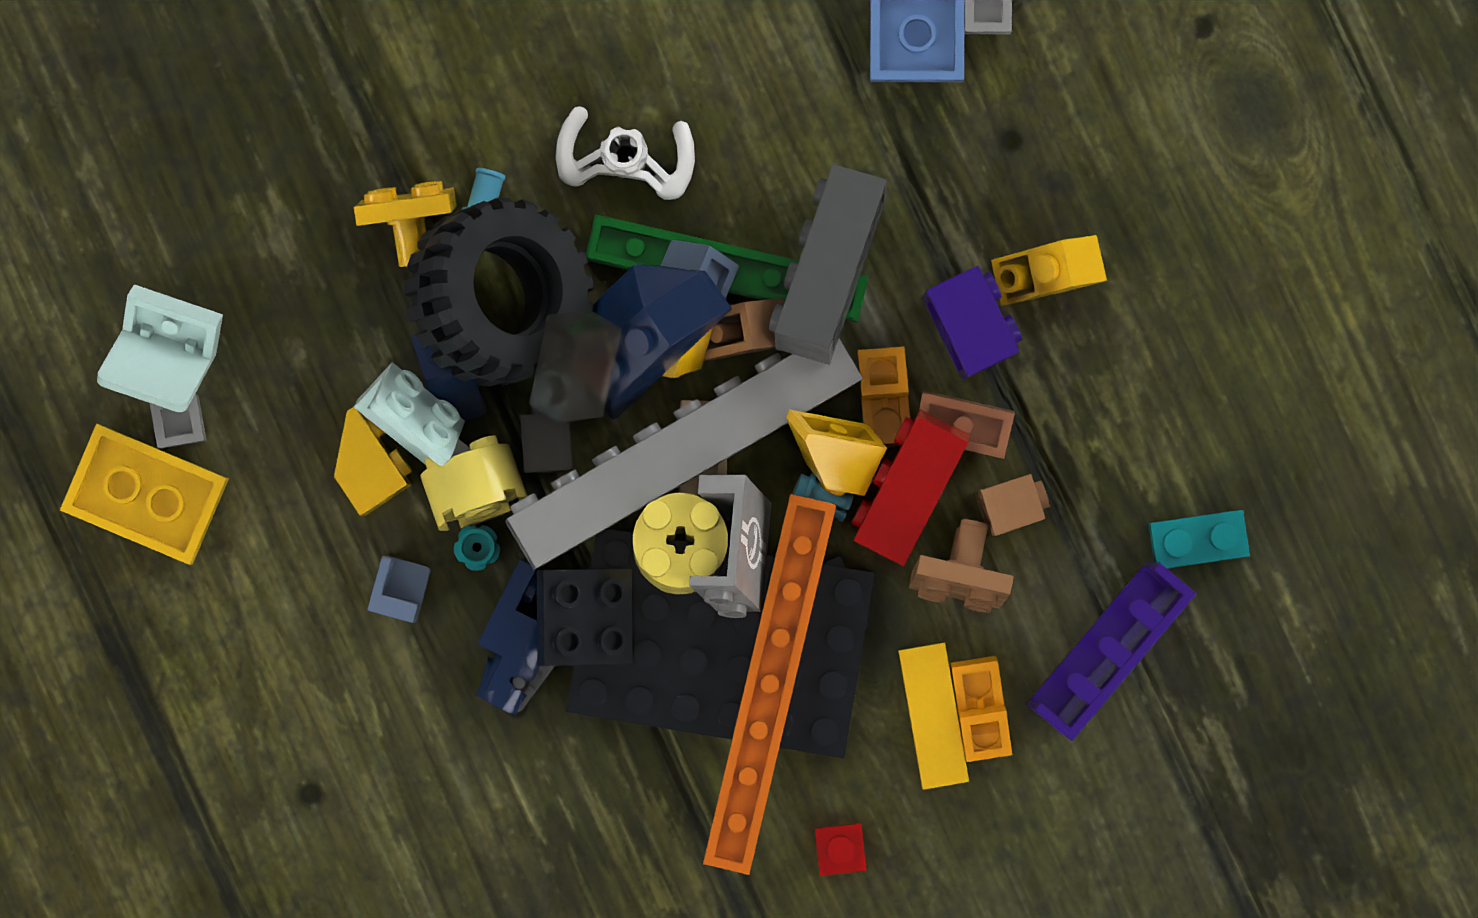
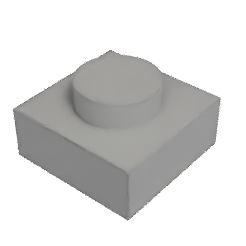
M965 0L964 34H1011L1012 0Z
M194 395L188 408L183 412H175L150 403L157 449L207 441L199 395Z

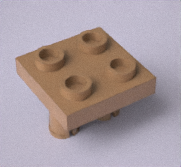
M963 519L961 520L960 527L955 532L950 559L945 561L920 555L912 570L908 588L918 590V597L924 600L944 603L946 597L963 600L964 607L969 610L991 613L992 607L1000 609L1010 596L1014 576L985 570L984 567L980 566L988 525L974 520Z

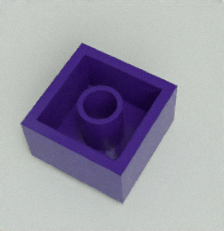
M979 266L926 290L922 295V299L962 381L1013 357L1020 352L1017 343L1023 340L1011 315L1003 317L996 303L1002 295L991 272L982 274Z

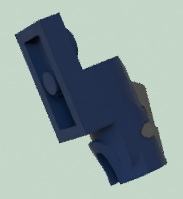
M524 559L519 560L478 642V645L494 652L495 655L493 658L489 656L487 658L482 681L476 696L514 715L524 709L554 668V666L537 665V618L519 610L522 602L530 605L537 593V577L535 575L538 569L533 571L529 562Z

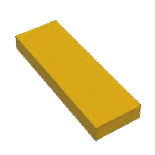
M945 642L898 650L922 789L969 782Z

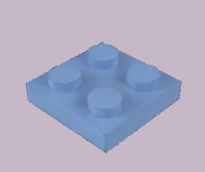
M870 0V82H964L965 0Z

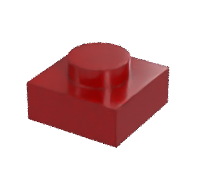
M861 822L814 828L820 876L867 871Z

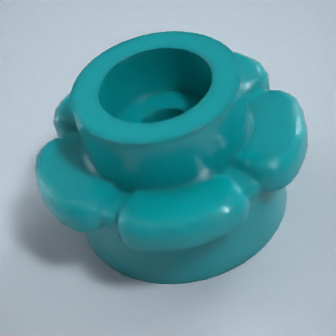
M468 525L458 533L459 540L454 544V554L457 560L464 562L468 569L475 571L483 570L488 563H494L499 557L500 546L496 543L497 535L490 527L485 525L480 527ZM474 543L481 544L482 548L479 552L473 550Z

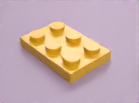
M96 424L60 511L181 562L193 565L229 478L101 424Z

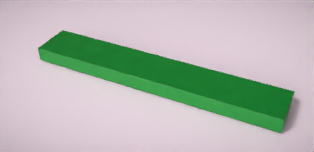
M595 214L585 255L587 261L627 271L635 264L661 266L669 244L673 240L709 245L739 265L728 294L755 300L784 298V302L789 292L788 289L784 288L788 267L791 261L799 263V260L601 215ZM860 275L845 320L858 323L869 276Z

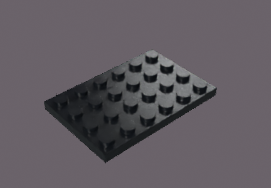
M607 528L598 533L595 537L590 569H632L633 663L574 665L566 712L732 740L762 612H746V617L743 618L724 617L719 615L718 611L709 603H706L697 592L671 594L661 591L642 575L636 565L633 554V532ZM681 540L667 541V545L675 546V553L685 554L686 546L694 545L693 542ZM729 548L727 549L724 566L717 576H727ZM767 555L763 607L775 556ZM822 564L779 748L844 758L875 573Z

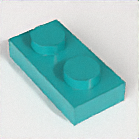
M1243 510L1148 523L1154 562H1160L1166 568L1250 556Z

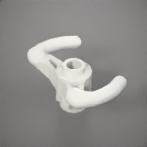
M575 107L563 123L557 139L556 164L559 178L564 183L574 187L581 186L587 180L599 174L646 181L656 191L657 195L664 200L677 199L684 194L691 180L695 163L694 141L686 122L678 121L673 125L672 131L677 144L678 161L676 170L671 175H668L648 155L645 140L636 129L624 130L621 127L612 129L609 137L601 142L598 150L576 161L573 157L574 143L579 130L588 118L587 110L584 107ZM620 148H631L634 151V158L629 156V162H619L617 152ZM600 159L603 160L604 165L596 164L592 167L590 166L591 164L599 161ZM645 165L656 174L654 177L648 171H643Z

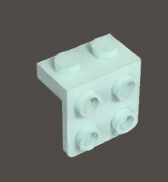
M133 285L127 295L123 329L98 371L97 383L107 389L175 412L185 411L216 356L223 314Z
M393 362L358 398L354 406L356 410L424 464V460L429 457L436 464L444 466L451 459L465 423L452 404L445 400L437 399L423 387L422 382L415 374L408 370H401Z

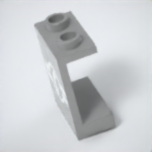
M699 475L698 494L706 501L712 503L725 521H732L727 576H690L689 586L706 603H709L718 611V614L721 616L743 618L746 617V612H762L772 503L746 475Z

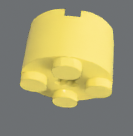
M492 435L470 443V451L455 456L452 455L451 459L444 466L436 464L429 457L424 460L427 469L421 473L420 477L440 531L449 530L447 524L449 521L458 520L460 527L464 528L468 525H476L511 511L509 501L517 497L520 501L527 497L509 444H499L497 437Z
M689 493L668 494L647 504L638 517L633 531L634 559L642 575L661 591L671 594L696 592L689 586L690 576H717L724 566L728 549L727 528L717 508L705 499ZM676 534H685L686 541L693 542L694 545L686 546L685 554L675 553V546L667 545V541H674Z

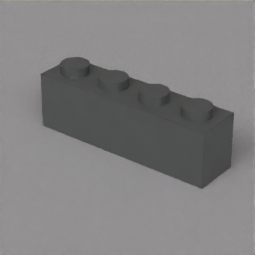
M835 164L832 165L828 180L820 178L813 198V205L818 206L814 220H805L799 237L798 246L804 248L799 263L791 261L786 273L784 288L789 290L784 305L776 304L770 320L769 331L775 333V346L777 350L830 365L887 199V179Z

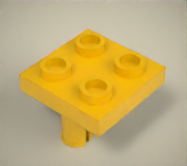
M442 181L415 184L411 188V193L397 195L396 187L370 190L367 194H364V200H361L354 206L356 226L382 222L392 225L399 267H407L411 254L421 251L417 247V242L426 232L425 217L451 213L457 206L454 187L443 189Z

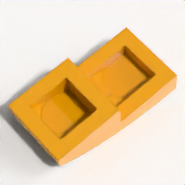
M905 347L858 350V368L863 378L860 381L863 423L869 425L887 448L900 447L901 445L893 442L905 417L910 418Z
M990 656L951 662V675L966 762L1013 755L997 657Z

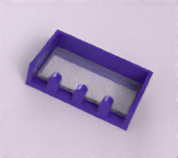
M1145 562L1025 705L1060 735H1064L1070 741H1073L1197 593L1160 562Z

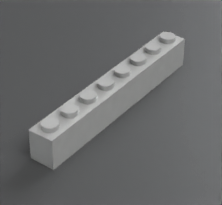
M838 340L830 365L794 354L782 359L779 352L754 366L758 372L754 377L743 383L739 376L728 380L714 389L718 396L714 400L702 406L699 400L696 399L675 411L673 414L677 419L676 422L662 430L657 422L633 436L637 443L636 445L620 453L617 446H614L592 459L596 468L584 475L579 476L577 471L573 470L551 483L555 490L551 494L538 500L535 493L510 506L514 515L507 518L505 522L533 571L788 424L786 416L789 409L807 413L860 382L863 378L841 340Z

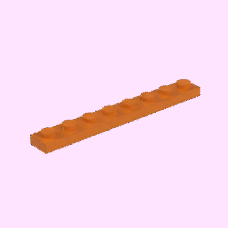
M790 494L703 861L705 865L747 875L750 874L836 504Z

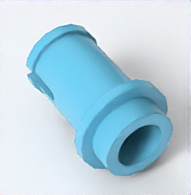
M476 168V176L468 206L462 207V210L482 201L488 202L499 198L506 176L493 170Z
M813 473L810 476L800 474L792 494L836 504L834 518L843 522L847 515L845 511L849 510L854 494L845 493L843 496L831 494L821 488L819 485L820 481L816 480V476Z

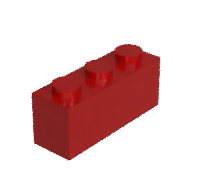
M919 409L914 420L905 417L893 442L901 445L893 462L886 458L883 459L872 481L873 484L879 486L876 495L871 503L864 499L862 500L851 522V525L858 528L853 541L904 566L969 442L970 434Z

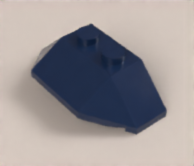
M635 264L594 303L592 317L583 320V324L587 326V332L580 343L585 381L611 419L618 418L732 310L705 270H686L666 266Z

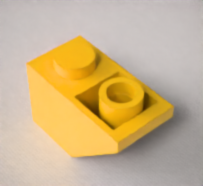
M1097 235L1060 240L991 260L995 280L1002 295L1000 298L1001 306L1107 281Z
M352 407L346 414L334 478L358 514L366 516L410 487L411 483L406 476L412 470L397 448L389 452L380 438L385 432Z

